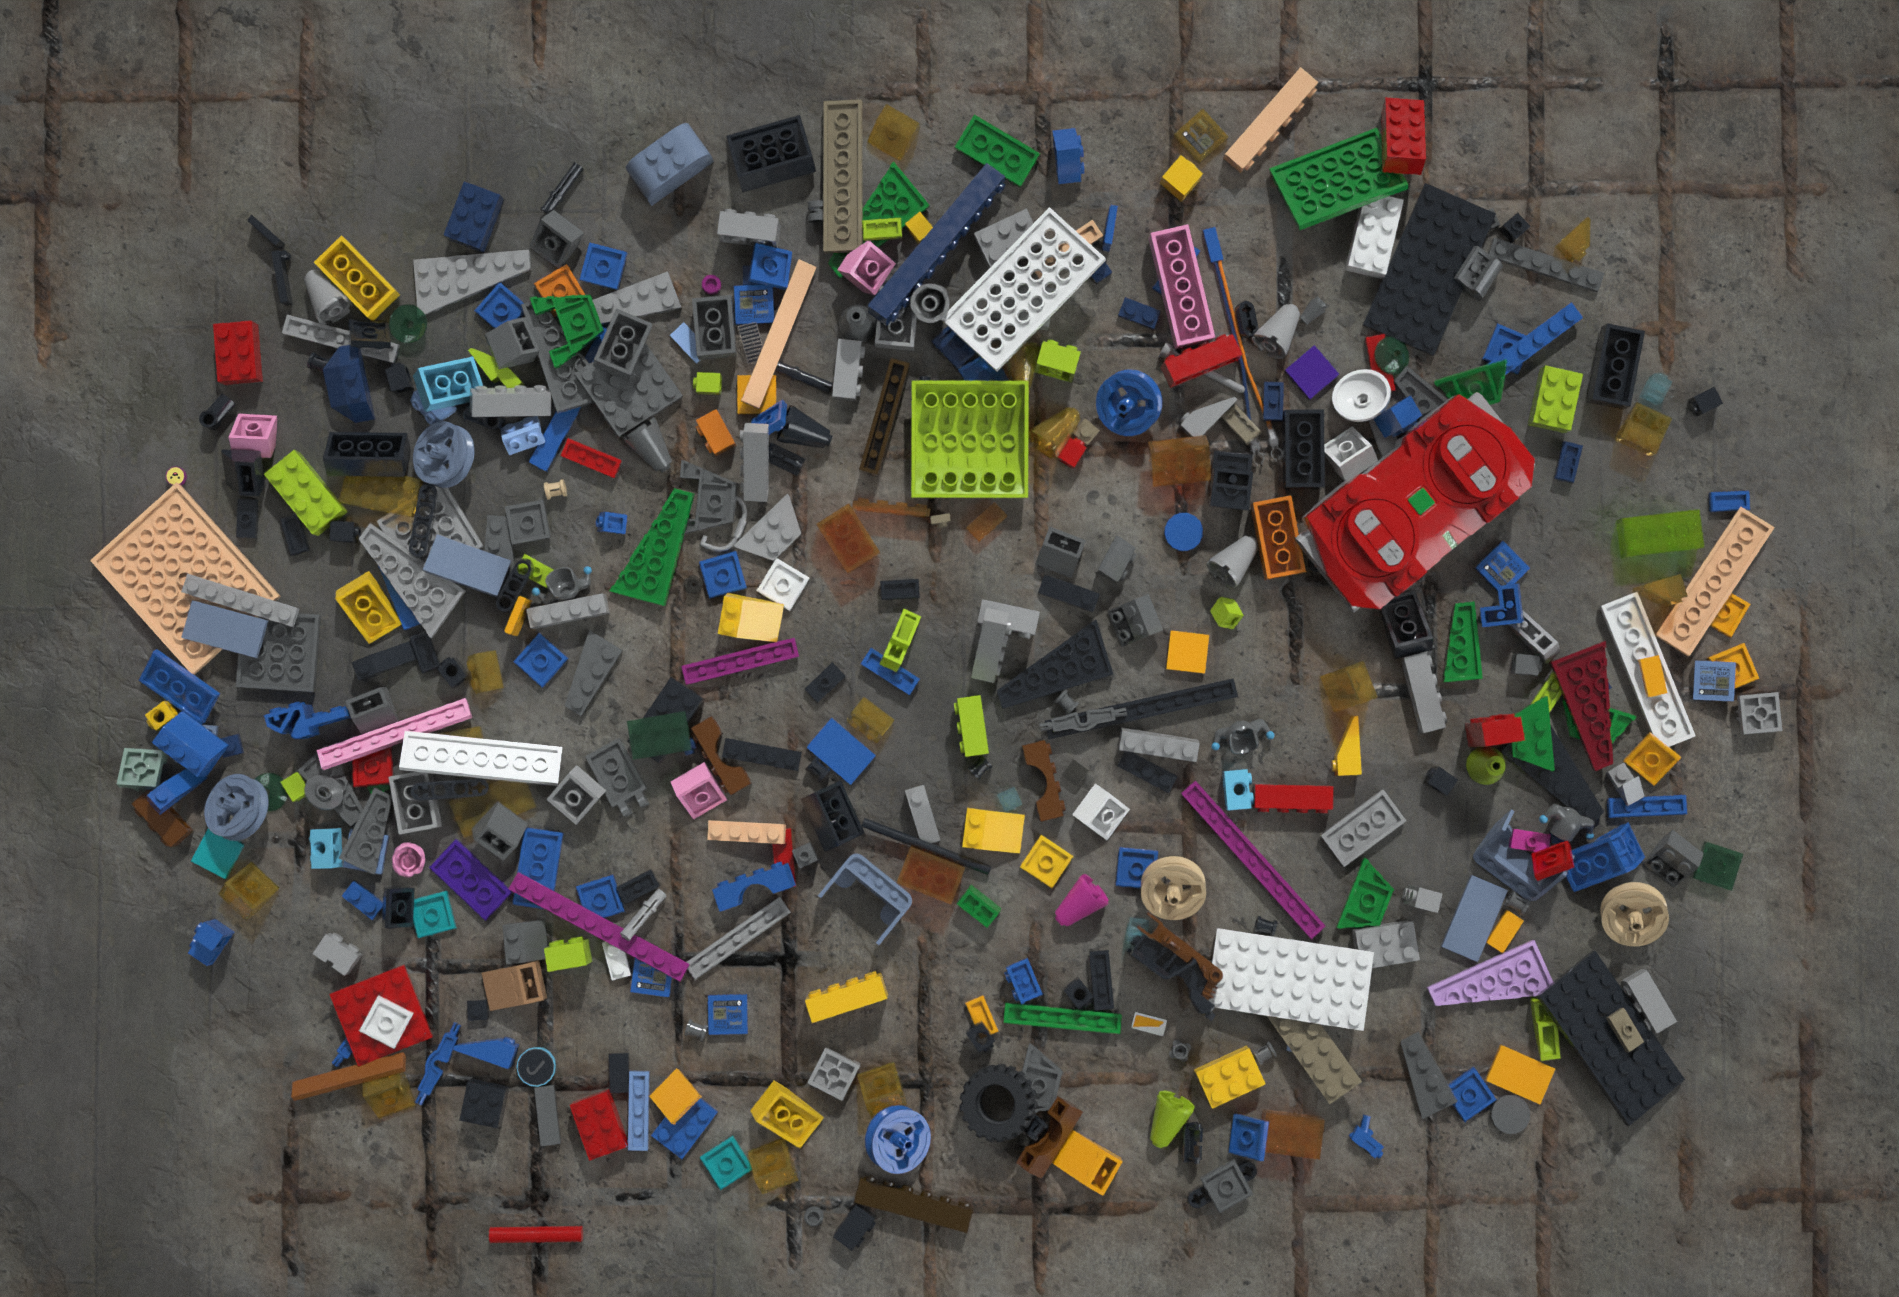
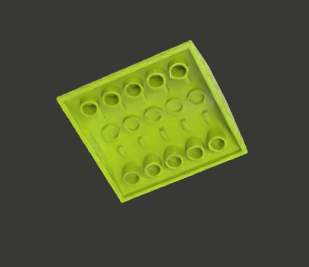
M912 381L911 498H1028L1029 381Z

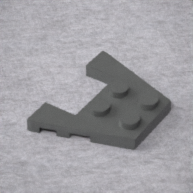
M681 460L680 478L699 480L696 518L688 519L684 535L733 523L738 484L685 460Z

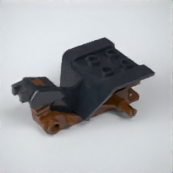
M1147 912L1146 915L1157 922V925L1151 933L1146 932L1137 925L1136 928L1144 934L1136 935L1130 942L1131 946L1125 951L1163 979H1170L1174 976L1182 977L1188 987L1187 996L1197 1013L1204 1015L1212 1021L1216 1016L1212 1012L1215 1005L1209 999L1214 998L1210 994L1211 992L1216 993L1213 991V988L1218 989L1216 986L1223 979L1222 971L1177 937L1175 933L1164 927L1160 920ZM1150 938L1155 939V940H1156L1157 942H1159L1161 945H1159V944L1156 943L1155 941L1151 940Z

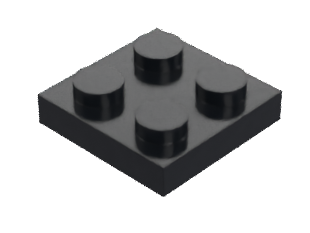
M349 319L351 347L391 348L388 321Z

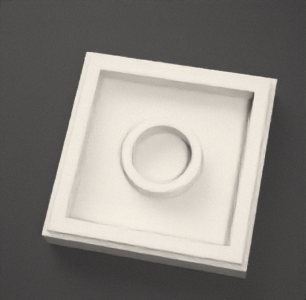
M776 558L757 592L776 603L784 604V608L790 611L810 578Z
M378 995L359 1031L395 1049L414 1013Z

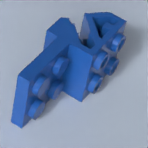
M305 702L289 704L287 709L286 707L274 708L269 710L270 714L264 715L267 727L280 734H291L293 739H307L320 735L318 727L351 718L346 706L331 708L330 713L323 711L314 713L312 705H306Z

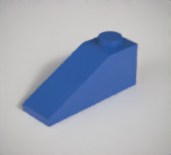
M185 769L147 795V801L161 815L207 780V777H197Z
M504 1037V1039L497 1038L460 1043L455 1045L453 1050L509 1069L512 1067L519 1044L515 1043V1040L512 1038Z

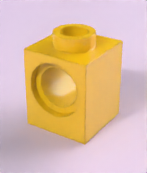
M921 212L905 223V228L918 244L933 228Z
M163 701L145 714L148 719L146 722L151 729L160 731L163 726L179 713L170 702ZM160 712L164 714V720L162 722L158 720V715Z

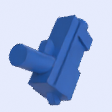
M1363 1115L1361 1127L1356 1125L1354 1131L1349 1134L1350 1139L1367 1150L1371 1156L1379 1159L1383 1155L1381 1150L1384 1146L1371 1137L1373 1135V1131L1369 1129L1371 1116Z

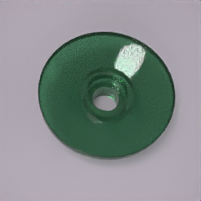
M411 304L401 305L391 314L389 320L390 331L397 340L404 343H414L424 336L427 329V318L419 307ZM410 321L413 322V327L411 328L408 326Z
M1386 337L1376 345L1375 361L1384 373L1397 375L1408 366L1409 352L1403 342L1393 337Z
M263 773L254 779L260 782L265 789L270 790L267 811H275L285 804L288 793L281 784V781L284 779L280 775Z

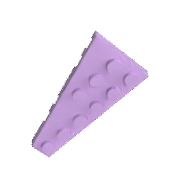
M1531 940L1427 987V990L1434 1005L1440 1006L1536 996L1553 983V980L1535 940Z

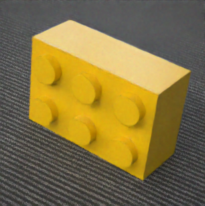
M1247 1045L1194 1069L1212 1109L1265 1085V1081Z

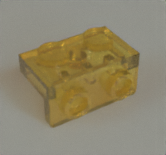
M496 650L468 656L467 668L471 671V687L475 690V694L504 688Z
M863 697L847 718V722L854 729H858L865 734L869 740L878 743L892 725L894 719Z

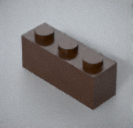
M147 789L132 803L135 807V813L139 817L145 818L148 822L147 826L161 836L160 840L165 846H178L194 830L172 806L159 815L147 801V795L153 791Z

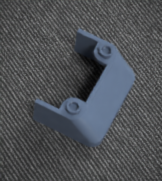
M1511 809L1494 824L1477 847L1473 858L1476 863L1529 901H1536L1566 877L1568 870L1539 881L1536 880L1532 856L1525 850L1509 848V838L1513 831L1508 824L1515 812Z
M852 854L818 896L821 898L834 882L840 887L846 888L851 886L855 880H858L886 903L881 910L880 916L888 927L876 941L880 945L912 904V897L864 856Z

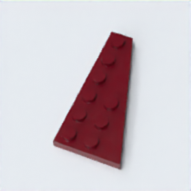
M1606 641L1550 662L1593 771L1613 764L1610 733L1611 720L1609 717V684L1605 652Z

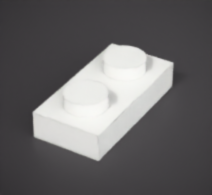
M602 942L611 979L616 980L632 975L626 953L607 942Z

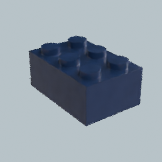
M464 181L444 236L449 241L484 253L503 205V197L500 194Z

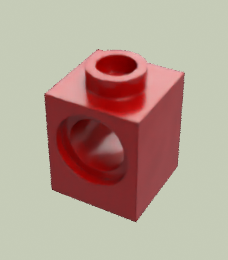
M1076 437L1074 440L1069 438L1057 460L1074 469L1086 450L1085 443Z

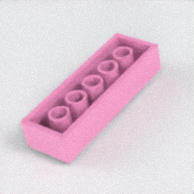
M1189 225L1150 233L1148 239L1174 348L1180 349L1206 341H1213L1215 334Z

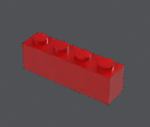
M1223 334L1211 343L1206 341L1198 345L1196 349L1188 348L1182 351L1181 355L1166 357L1160 368L1171 388L1236 362L1243 354L1234 335L1226 336V334Z
M1253 784V808H1258L1257 812H1269V808H1277V812H1289V809H1296V813H1308V809H1316V813H1328V810H1333V786Z

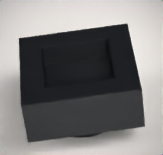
M487 999L467 1001L468 1021L489 1019Z

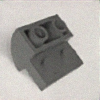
M1474 246L1454 279L1465 287L1464 290L1477 301H1481L1503 268V265L1496 257H1491L1479 246Z

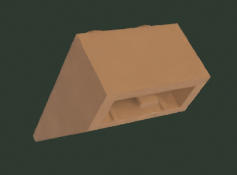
M539 960L482 973L490 1011L534 1003L547 998Z

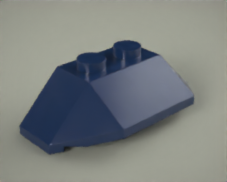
M350 345L340 346L323 368L331 408L355 423L375 420L361 348L351 347Z

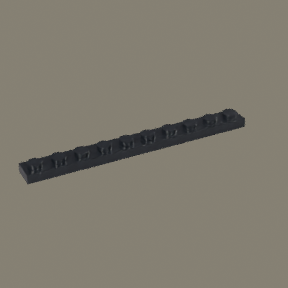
M1234 678L1099 708L1113 707L1116 710L1125 707L1126 711L1119 713L1127 712V716L1115 717L1114 721L1096 724L1093 728L1085 731L1236 698L1238 694ZM1086 711L1078 713L1081 723L1087 721ZM1053 729L1046 730L1048 740L1085 732L1074 729L1053 732Z

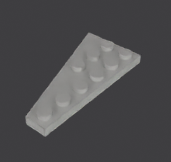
M519 250L413 260L418 317H424L428 313L438 311L442 307L482 292L486 288L496 286L499 282L531 271L530 251Z
M370 523L360 536V542L379 565L381 571L387 576L392 586L416 616V619L426 630L429 637L433 638L466 590L452 581L424 572L425 561L414 558L407 548Z

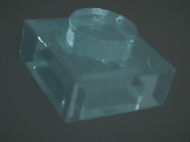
M1015 787L997 794L1005 812L1022 805Z

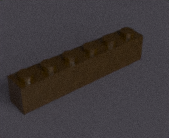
M893 358L890 359L859 467L860 473L875 477L879 476L910 363Z
M867 1174L864 1177L860 1176L854 1202L964 1233L968 1232L973 1214V1206H970L971 1203L959 1200L958 1203L951 1201L952 1198L945 1195L936 1197L930 1191H914V1188L911 1186H896L895 1182L890 1180L881 1182L876 1180V1177Z

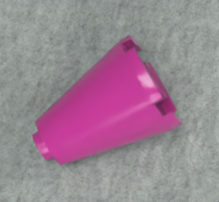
M1083 874L1079 877L1055 911V919L1060 925L1069 926L1109 904L1108 897L1099 885L1095 886L1091 883L1093 879L1088 875Z

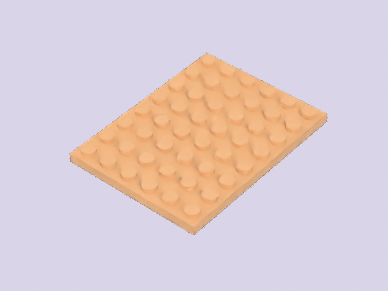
M177 482L90 560L193 675L202 669L222 649L181 638L192 600L257 618L259 616L181 592L187 574L274 601L281 597Z

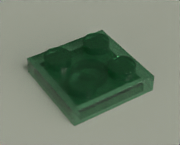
M1704 841L1701 850L1704 854L1699 868L1694 872L1693 879L1732 891L1743 853Z

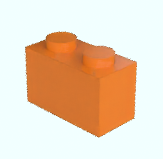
M717 409L696 420L698 425L695 427L700 436L704 435L708 441L704 444L709 453L714 452L718 456L736 446Z

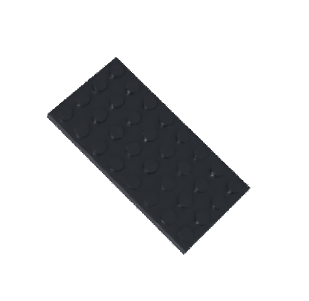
M1425 183L1390 260L1387 273L1380 283L1362 326L1434 356L1464 288L1454 277L1473 247H1482L1496 213Z
M1591 951L1536 995L1626 1126L1632 1125L1685 1080L1652 1031H1648L1643 1018L1638 1014L1634 1005L1596 951ZM1620 1008L1626 1010L1644 1041L1630 1052L1624 1050L1606 1019Z

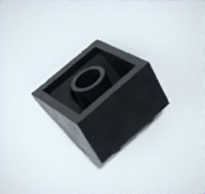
M384 887L382 927L386 929L413 927L414 887Z

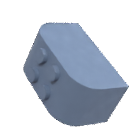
M684 123L669 131L632 158L626 165V171L650 205L653 206L714 161L690 125Z

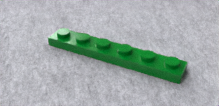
M1005 1002L1003 1022L1120 1034L1122 1014Z

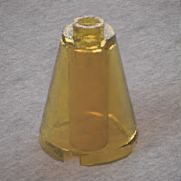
M1026 342L1006 362L1009 381H1029V390H1031L1041 343Z
M1066 407L1033 427L1028 432L1030 441L1032 443L1035 441L1038 444L1036 448L1049 459L1054 457L1056 459L1079 424L1080 413L1073 407Z

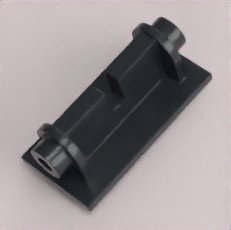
M771 442L769 446V463L798 476L806 459Z
M1188 1122L1184 1124L1183 1163L1192 1162L1200 1164V1160H1202V1146L1197 1145V1142H1202L1203 1139L1201 1123Z

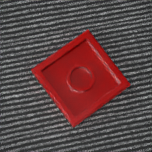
M392 746L352 760L353 787L390 784L389 777L393 776Z
M1569 841L1561 842L1531 854L1534 876L1537 881L1574 868Z

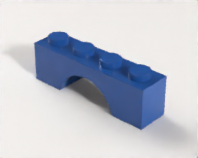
M782 862L770 865L771 869L764 871V868L752 871V876L747 877L746 874L735 877L736 881L729 883L728 880L717 883L718 887L712 889L719 911L721 912L742 904L744 892L752 884L764 885L773 894L795 886L789 863L782 865Z

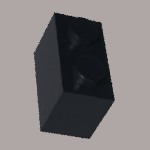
M855 1203L834 1232L833 1238L851 1251L854 1247L859 1248L865 1239L862 1236L866 1231L870 1232L875 1226L876 1222L874 1220L876 1215L861 1204Z

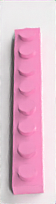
M464 698L319 749L317 753L321 768L326 770L402 743L405 731L431 733L472 718L468 701Z

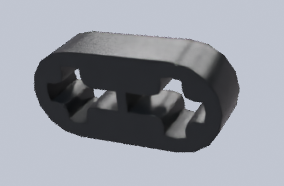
M1243 301L1235 307V315L1240 335L1243 338L1249 339L1254 336L1259 327L1253 304L1249 301ZM1242 308L1247 309L1248 312H1243ZM1248 326L1252 331L1246 330V327Z

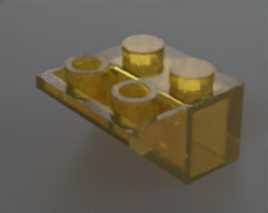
M1636 402L1623 421L1615 440L1648 456L1654 455L1661 445L1672 418Z

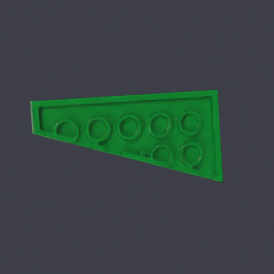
M674 488L662 507V511L651 524L652 526L648 533L644 535L630 557V561L625 569L621 571L618 580L609 591L666 606L694 493Z

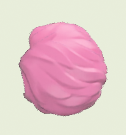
M404 842L395 849L392 856V866L398 875L409 878L414 876V874L421 873L423 870L425 854L420 846L415 843Z

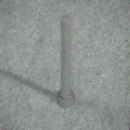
M1166 342L1159 356L1165 359L1170 355H1175L1176 357L1181 354L1172 348L1173 345ZM1215 371L1204 374L1239 393H1243L1245 390L1244 386Z

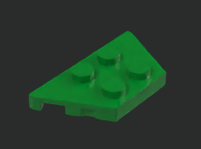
M1507 359L1434 381V384L1437 387L1439 386L1449 399L1458 394L1468 399L1478 392L1489 405L1499 403L1502 399Z
M1562 695L1569 737L1581 740ZM1612 708L1609 709L1612 743L1636 719L1635 715Z
M1543 696L1538 701L1514 714L1515 717H1521L1525 740L1511 743L1512 756L1550 771H1555L1548 696Z
M1366 858L1362 859L1336 925L1339 929L1380 926L1394 891L1393 887Z

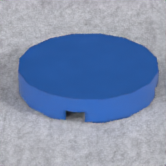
M1179 513L1167 521L1164 528L1165 539L1173 549L1188 551L1194 549L1200 543L1203 537V527L1194 515Z

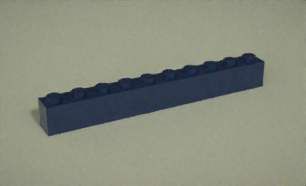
M988 163L985 164L869 303L868 313L885 326L890 321L893 323L897 319L900 309L907 307L910 303V297L914 291L923 285L922 283L926 278L930 279L935 272L934 268L945 261L946 254L949 250L953 251L956 248L959 238L961 236L964 237L969 232L973 221L977 222L982 215L983 209L985 207L989 208L992 204L993 197L1003 191L1005 188V176Z

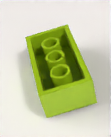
M296 450L290 452L264 473L266 478L313 535L319 536L330 527L331 521H338L348 513L309 462Z

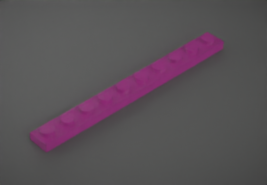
M1196 781L1180 793L1310 939L1326 927Z
M519 872L509 887V890L679 982H681L690 965L636 935L630 941H627L620 935V932L624 930L620 926Z

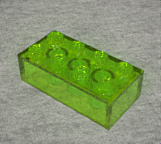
M1700 509L1616 520L1621 558L1705 548Z

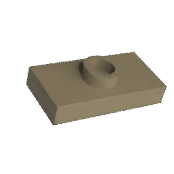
M1236 404L1221 416V419L1246 445L1250 444L1261 434L1260 429Z
M1624 1008L1618 1009L1606 1018L1626 1052L1632 1051L1644 1042Z

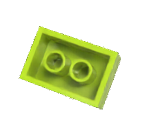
M1053 340L1043 341L1034 373L1072 383L1081 351H1077L1078 348L1071 345H1066V347L1059 346V343Z
M1546 365L1540 368L1528 425L1561 433L1571 431L1583 374Z
M981 695L957 698L958 703H954L955 715L959 714L960 722H957L958 734H962L963 741L959 742L961 753H965V757L989 754Z

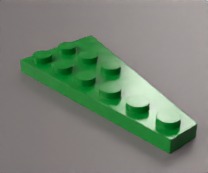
M893 161L878 187L863 207V220L901 218V228L903 229L906 222L917 213H923L930 205ZM890 239L871 240V242L880 248ZM850 252L834 253L828 262V265L840 279L844 276L837 270Z

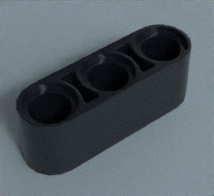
M523 558L514 565L496 600V606L500 611L508 612L515 606L518 596L521 595L534 570V564L530 559ZM521 563L528 566L527 573L520 571L519 565ZM515 580L519 583L520 587L518 590L511 587V581ZM502 598H508L511 605L508 607L504 606Z

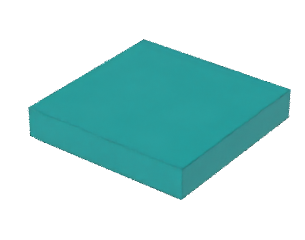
M208 828L191 862L227 879L245 844L218 836Z
M448 891L414 899L413 921L418 938L457 928Z
M733 1135L700 1156V1159L720 1190L754 1169Z

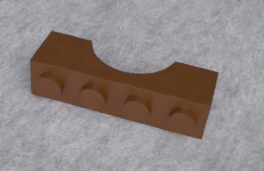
M713 716L691 728L693 730L691 735L696 743L700 742L703 747L701 753L706 760L710 759L713 764L710 767L716 777L720 776L722 780L720 785L725 793L729 792L730 795H733L752 784L743 766L731 767L719 758L717 743L723 732Z
M1045 740L1022 745L1026 764L1040 769L1046 778L1045 793L1036 801L1040 821L1062 817L1066 809L1064 801L1059 800L1058 793L1061 792L1059 781L1055 782L1053 774L1057 773L1054 762L1050 763L1049 755L1052 754L1050 743L1046 744Z
M1057 1096L1047 1112L1050 1117V1125L1045 1136L1036 1144L1026 1146L1016 1162L1028 1173L1039 1178L1044 1176L1083 1113L1074 1104Z

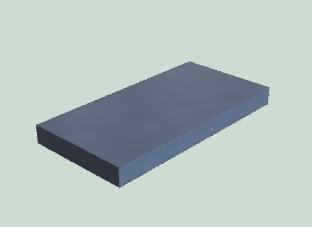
M437 535L423 571L498 597L511 565V560Z
M192 600L181 638L258 658L268 620Z
M1470 875L1441 947L1478 962L1508 890Z

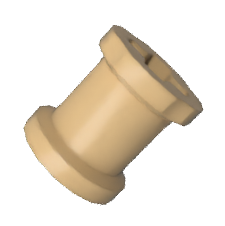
M564 479L556 483H544L547 500L555 496H567Z

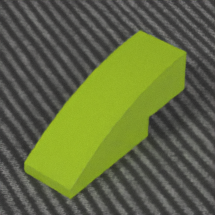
M473 348L468 350L493 383L501 380L507 388L525 385L508 367L498 369L492 356Z
M903 609L879 665L895 672L898 671L921 616Z
M1530 998L1540 1060L1560 1059L1558 1027L1538 998Z

